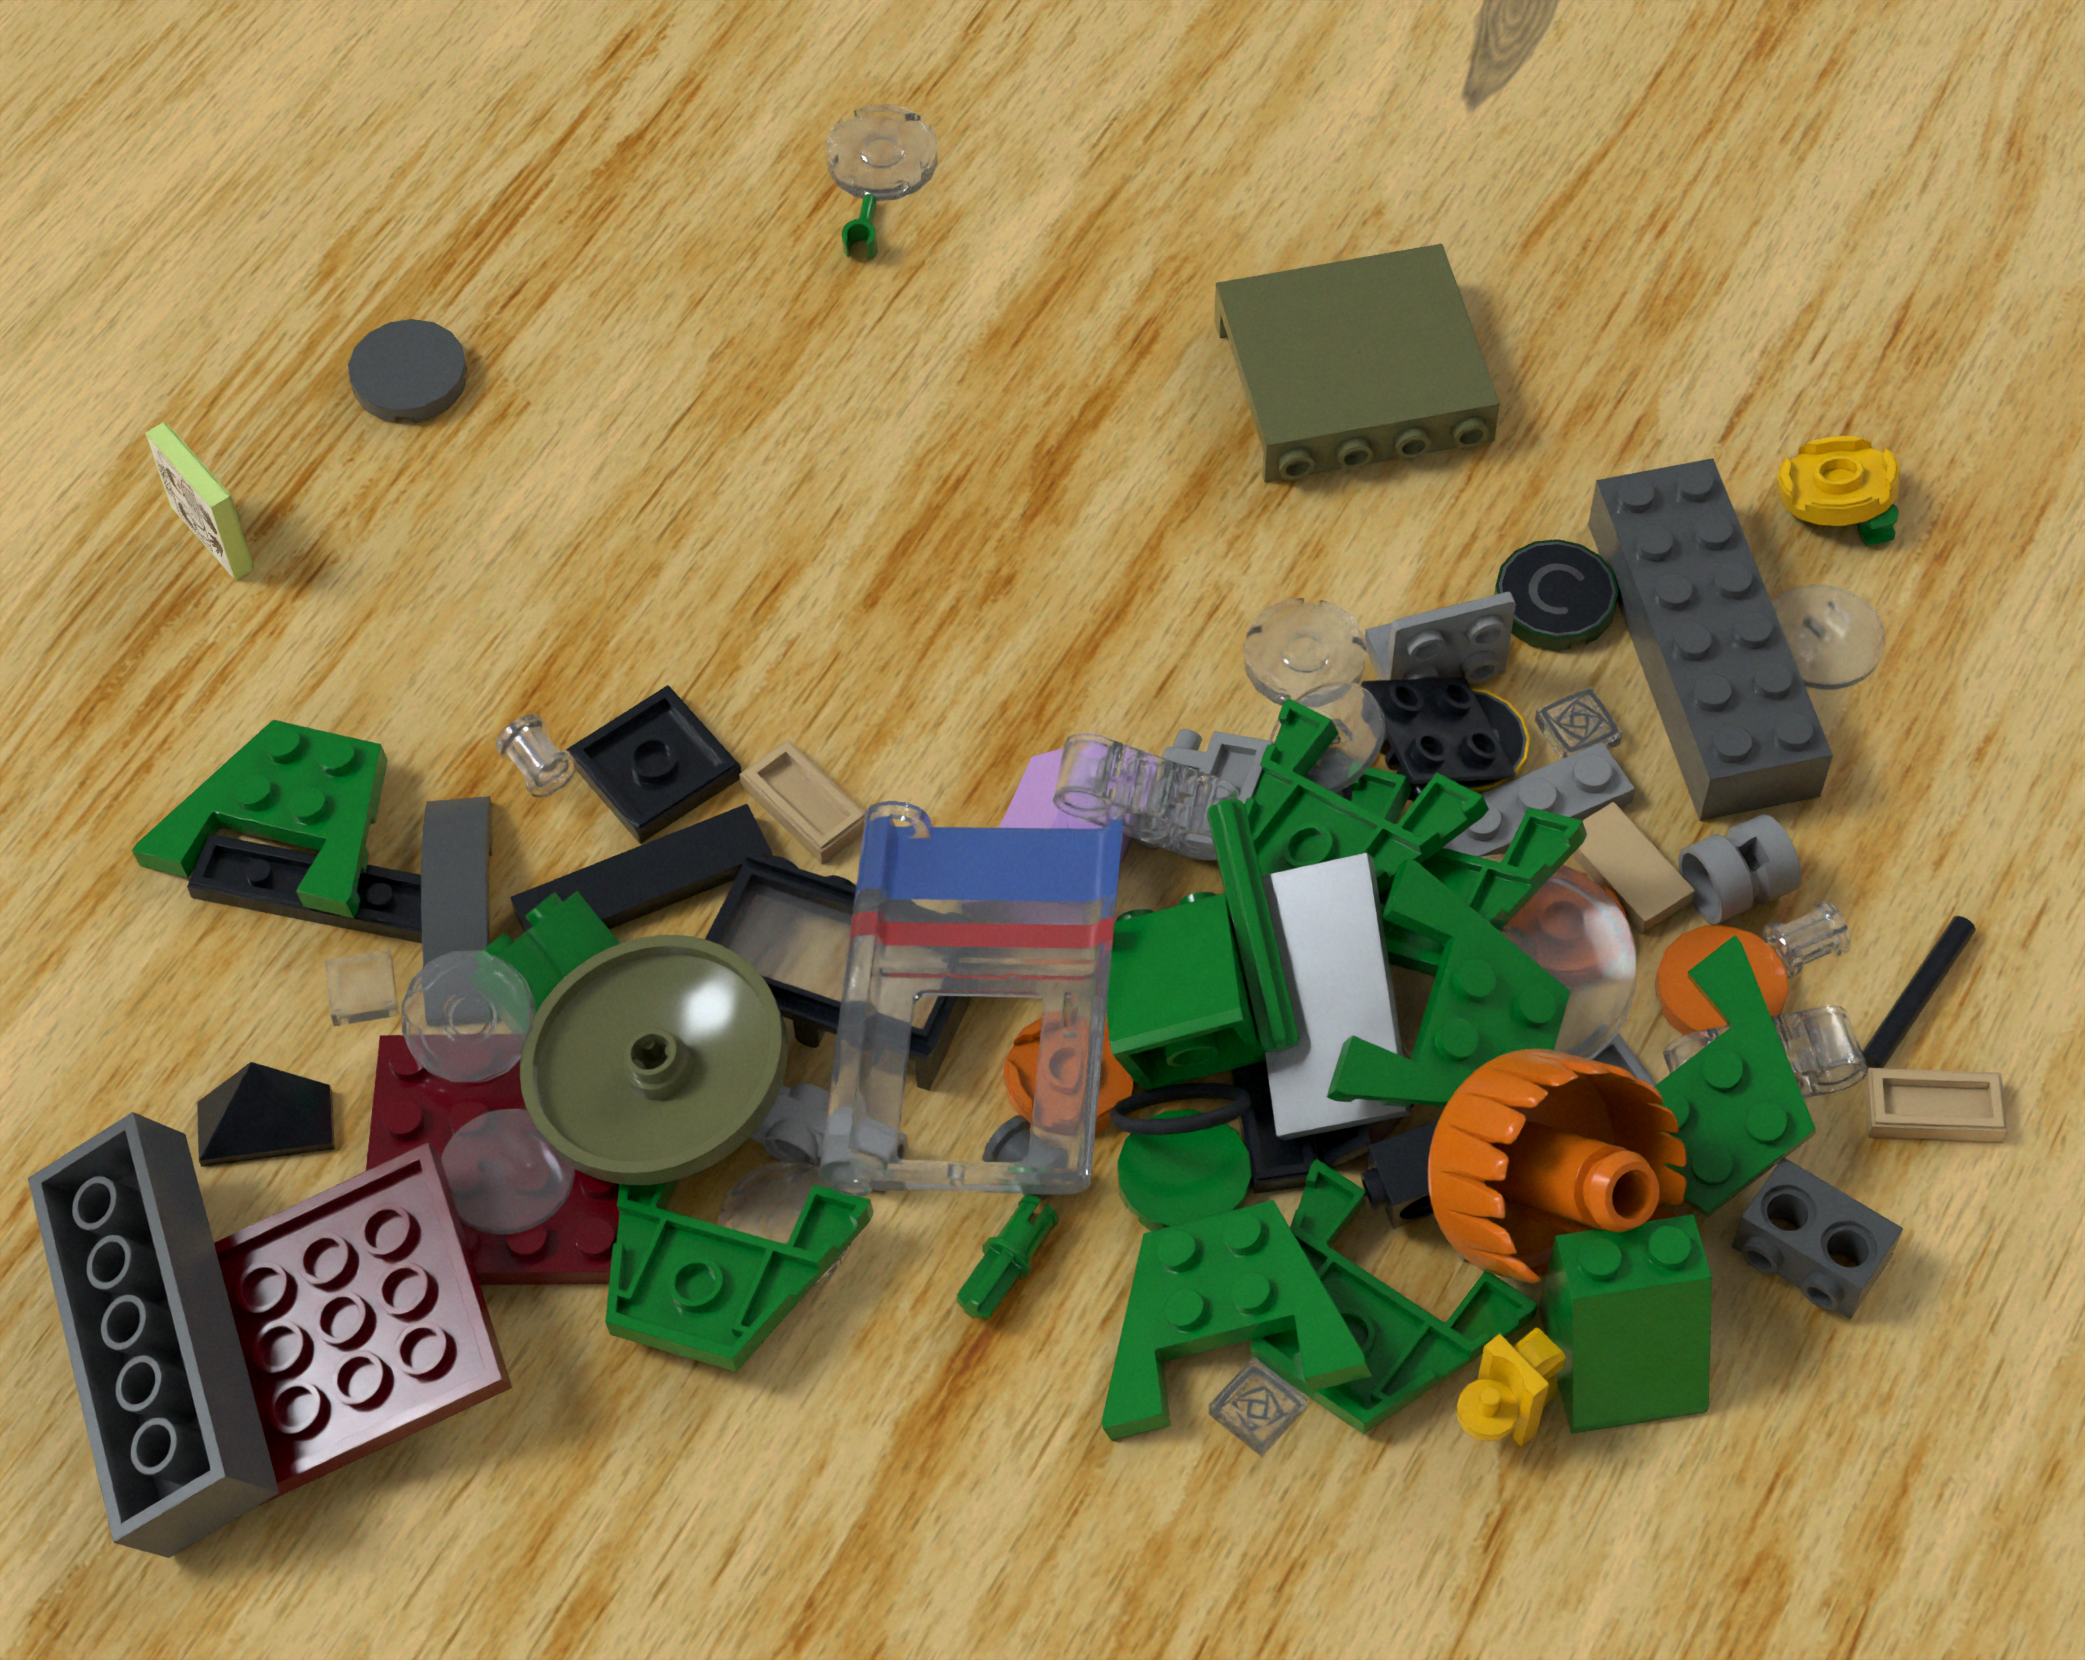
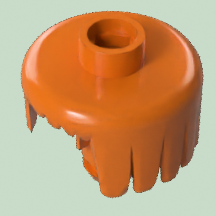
M1523 1049L1500 1055L1479 1067L1464 1080L1446 1104L1435 1127L1428 1157V1189L1438 1225L1452 1247L1479 1269L1497 1276L1513 1278L1533 1284L1542 1280L1539 1275L1547 1274L1555 1236L1595 1229L1622 1233L1634 1229L1646 1221L1677 1217L1674 1212L1658 1204H1682L1687 1186V1180L1683 1175L1663 1165L1671 1164L1685 1167L1687 1162L1683 1142L1667 1133L1679 1132V1124L1674 1113L1670 1109L1658 1105L1663 1104V1099L1660 1092L1654 1086L1634 1077L1632 1073L1624 1068L1548 1049Z

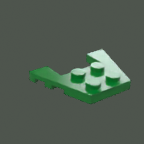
M1290 698L1284 702L1278 715L1281 727L1274 745L1267 744L1260 762L1263 774L1254 797L1247 798L1245 801L1262 876L1368 853L1374 859L1379 895L1392 886L1397 868L1403 861L1410 858L1421 864L1483 818L1489 810L1482 795L1436 772L1400 821L1394 824L1305 778L1339 732L1331 719Z
M272 720L138 841L132 852L141 867L189 878L196 866L208 834L216 835L220 828L318 850L320 852L296 890L303 906L354 919L360 903V897L357 893L361 873H366L369 858L366 848L370 824L376 823L388 759L381 744Z
M1356 763L1351 771L1350 786L1353 790L1351 802L1395 824L1412 792L1407 777ZM1528 807L1501 862L1442 847L1420 865L1500 931L1584 843L1587 832L1582 820ZM1392 886L1379 895L1380 902L1385 906ZM1395 925L1393 931L1386 937L1389 964L1436 976L1444 946Z
M1410 858L1403 861L1397 868L1382 919L1440 943L1444 946V950L1411 1059L1352 1035L1343 1042L1327 1093V1098L1334 1101L1352 1102L1355 1099L1383 1101V1105L1407 1107L1410 1104L1445 1107L1464 1080L1488 1061L1500 1055L1523 1049H1555L1571 991L1417 861Z
M1736 935L1687 972L1689 980L1730 1028L1654 1086L1660 1092L1663 1099V1104L1658 1105L1670 1109L1679 1124L1678 1133H1667L1683 1142L1687 1159L1685 1167L1671 1164L1663 1165L1686 1178L1687 1186L1683 1202L1707 1217H1710L1780 1162L1782 1157H1787L1813 1137L1816 1132L1742 942Z
M1316 1159L1310 1166L1306 1178V1186L1298 1210L1296 1209L1290 1229L1371 1366L1373 1376L1311 1391L1303 1375L1297 1329L1252 1339L1250 1357L1347 1424L1365 1434L1481 1356L1484 1346L1498 1334H1501L1506 1339L1530 1323L1536 1315L1538 1303L1494 1274L1484 1271L1446 1322H1442L1331 1248L1366 1203L1367 1191Z
M679 1180L652 1185L619 1184L617 1203L620 1212L617 1243H613L605 1319L610 1335L735 1372L743 1366L871 1221L874 1214L870 1199L813 1184L788 1242L783 1244L665 1210Z
M1274 1200L1143 1234L1102 1416L1103 1430L1111 1441L1171 1426L1164 1362L1252 1339L1297 1329L1303 1375L1311 1391L1373 1376L1371 1366Z

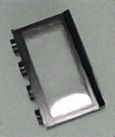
M746 851L744 863L705 939L736 952L760 973L768 984L782 1016L793 1020L795 1038L801 1044L817 1048L825 1032H829L853 1040L855 1057L858 1062L866 1067L879 1068L886 1052L915 1061L917 1087L930 1091L988 964L987 949L876 947L858 940L851 933L853 911L855 909L858 915L881 924L976 925L962 916L947 915L945 917L918 908L913 902H895L873 898L863 893L854 883L843 877L835 875L824 877L799 869L794 863L783 857L769 856L766 858Z

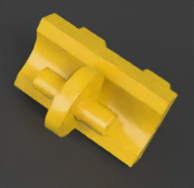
M1536 1327L1514 1346L1501 1334H1498L1484 1346L1478 1378L1476 1381L1468 1384L1460 1393L1456 1408L1460 1426L1464 1432L1474 1439L1486 1442L1497 1441L1512 1432V1439L1522 1448L1537 1435L1543 1407L1557 1395L1559 1386L1553 1375L1564 1367L1566 1359L1563 1351L1541 1329Z

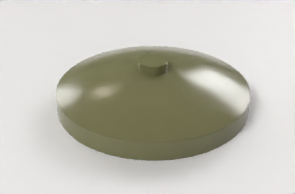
M657 935L642 937L610 947L589 958L566 975L546 997L530 1024L522 1048L520 1060L522 1095L529 1115L546 1143L560 1158L582 1173L600 1180L625 1185H652L683 1179L699 1173L729 1156L758 1129L767 1117L777 1099L786 1072L788 1059L786 1026L781 1010L766 981L747 960L736 952L715 942L692 936Z

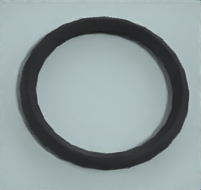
M1187 1083L1140 1092L1123 1099L1111 1109L1110 1121L1119 1130L1140 1135H1168L1194 1132L1235 1120L1249 1109L1251 1099L1247 1091L1230 1084ZM1197 1098H1220L1236 1101L1217 1110L1178 1118L1138 1119L1125 1116L1138 1109L1169 1101Z

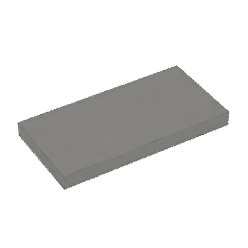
M1368 853L1263 875L1264 888L1300 1038L1298 1045L1286 1051L1277 1053L1265 1052L1276 1136L1282 1140H1288L1412 1115L1411 1104L1407 1107L1383 1105V1101L1355 1099L1352 1102H1340L1327 1098L1343 1042L1352 1035L1403 1056L1373 857Z

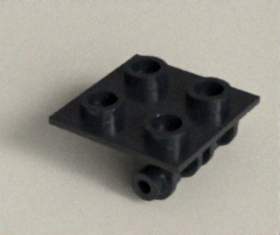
M1465 677L1363 681L1361 683V687L1367 697L1364 701L1365 711L1363 712V719L1371 727L1378 741L1377 746L1380 753L1386 756L1385 763L1390 770L1397 771L1396 774L1407 777L1412 788L1408 800L1414 802L1436 772L1454 782L1510 779L1516 775Z

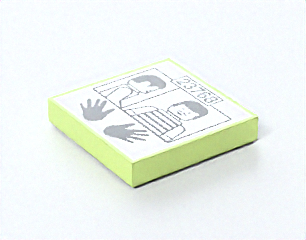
M162 422L147 431L145 434L170 507L235 581L253 571L252 565L254 564L231 494L168 424L165 425Z

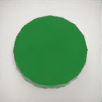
M1193 1109L1164 1111L1149 1119L1178 1118L1202 1114L1203 1112ZM1226 1123L1204 1130L1179 1134L1140 1135L1131 1133L1125 1139L1117 1165L1119 1195L1127 1209L1129 1206L1131 1212L1139 1217L1138 1222L1150 1231L1244 1208L1251 1187L1252 1174L1249 1151L1237 1131Z

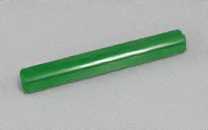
M1221 800L1219 803L1208 808L1207 818L1259 1044L1264 1052L1277 1053L1286 1051L1298 1045L1300 1038L1246 806L1241 800Z

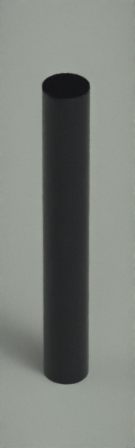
M1954 916L1859 1055L1858 1063L1863 1069L1867 1071V1068L1885 1067L1975 933L1976 928L1970 920L1962 916Z

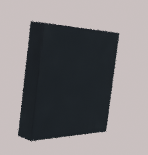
M669 685L566 749L568 762L639 844L740 780L739 774L742 773L741 765Z

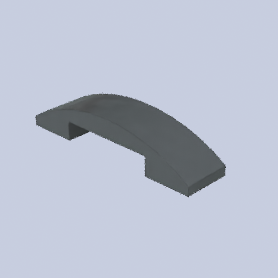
M490 796L427 801L421 859V921L425 1002L429 1027L494 1021V1008L469 979L472 974L482 967L474 956L490 944L489 856H492V803Z

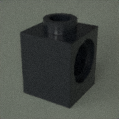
M1438 1120L1368 1145V1170L1360 1173L1364 1190L1367 1191L1366 1196L1372 1209L1378 1211L1385 1208L1393 1229L1434 1214L1428 1189V1157Z

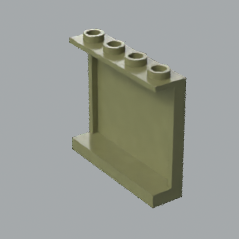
M1443 244L1216 283L1214 321L1219 338L1228 337L1264 452L1262 472L1264 482L1281 479L1295 480L1314 473L1342 468L1356 469L1370 463L1398 458L1412 459L1426 453L1453 448H1473L1481 443L1495 441L1500 403Z

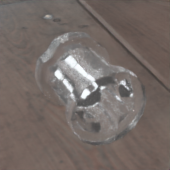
M529 714L514 720L500 733L496 741V750L503 760L513 761L525 776L526 788L533 797L542 798L563 788L573 778L577 767L575 759L570 752L559 750L547 735L548 726L541 716Z
M1822 900L1812 905L1809 914L1786 924L1774 921L1764 926L1763 930L1764 940L1776 951L1786 968L1787 978L1802 973L1803 965L1827 954L1837 958L1848 953L1851 947L1850 934L1842 915L1827 900Z

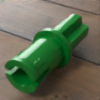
M1032 1195L1023 1196L1018 1203V1207L998 1236L989 1237L982 1245L984 1256L957 1293L956 1302L969 1317H977L982 1320L989 1319L1016 1280L1029 1275L1032 1270L1031 1258L1049 1232L1059 1222L1056 1211L1048 1203L1034 1223L1030 1224L1029 1222L1035 1214L1034 1210L1039 1205L1041 1199Z

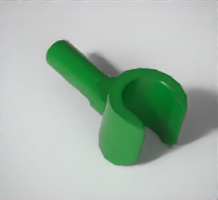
M873 194L864 195L859 218L848 222L843 227L842 242L846 256L850 255L851 245L857 241L867 242L868 258H874L878 253L876 231L872 224L877 197Z
M1892 504L1886 512L1868 521L1857 523L1859 535L1865 545L1871 546L1894 540L1896 532L1892 525L1897 522L1899 514L1895 504Z

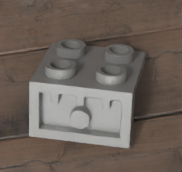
M1505 592L1399 618L1389 624L1365 629L1364 645L1379 680L1465 677L1468 683H1482L1493 678L1495 675L1505 673L1516 603L1511 592Z

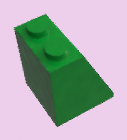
M1198 892L1182 898L1178 906L1156 912L1149 909H1137L1125 912L1117 917L1114 923L1112 942L1107 947L1101 948L1110 1046L1112 1055L1143 1092L1266 1061L1265 1052L1260 1047L1225 893L1216 895L1213 892Z
M1694 1214L1646 1221L1642 1225L1622 1233L1595 1229L1555 1236L1539 1304V1312L1545 1334L1566 1356L1564 1367L1556 1373V1378L1571 1434L1707 1412L1709 1407L1712 1276Z

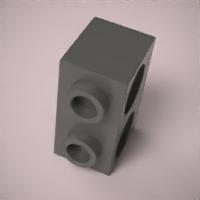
M1782 1157L1741 1216L1732 1248L1741 1252L1744 1259L1755 1269L1767 1274H1777L1800 1288L1805 1297L1816 1306L1825 1310H1836L1851 1319L1892 1258L1903 1228ZM1770 1220H1787L1797 1230H1781L1774 1226ZM1840 1254L1847 1256L1855 1262L1857 1267H1843L1835 1263L1829 1255Z

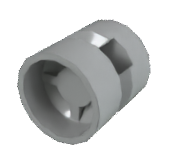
M1766 814L1730 828L1727 831L1726 838L1715 834L1686 846L1680 850L1678 857L1680 874L1695 890L1692 901L1693 906L1708 923L1713 925L1750 910L1753 901L1763 905L1799 889L1801 882L1800 864L1789 836L1781 824L1772 816Z

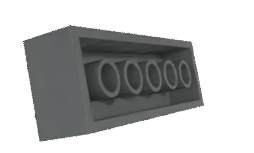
M1714 459L1596 480L1588 525L1599 555L1614 572L1619 592L1617 598L1619 608L1699 821L1821 797L1833 754Z
M132 1112L30 1176L28 1181L113 1543L170 1558L277 1495L279 1489L186 1134Z

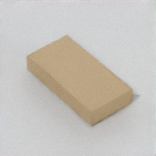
M788 739L739 774L741 786L821 864H824L864 833L866 818L870 822L869 816Z
M1614 802L1583 820L1587 837L1584 843L1572 854V857L1600 887L1603 882L1615 892L1626 912V916L1642 934L1692 903L1695 893L1694 888Z
M1867 1068L1864 1077L1868 1138L2003 1143L2007 1134L2002 1073Z

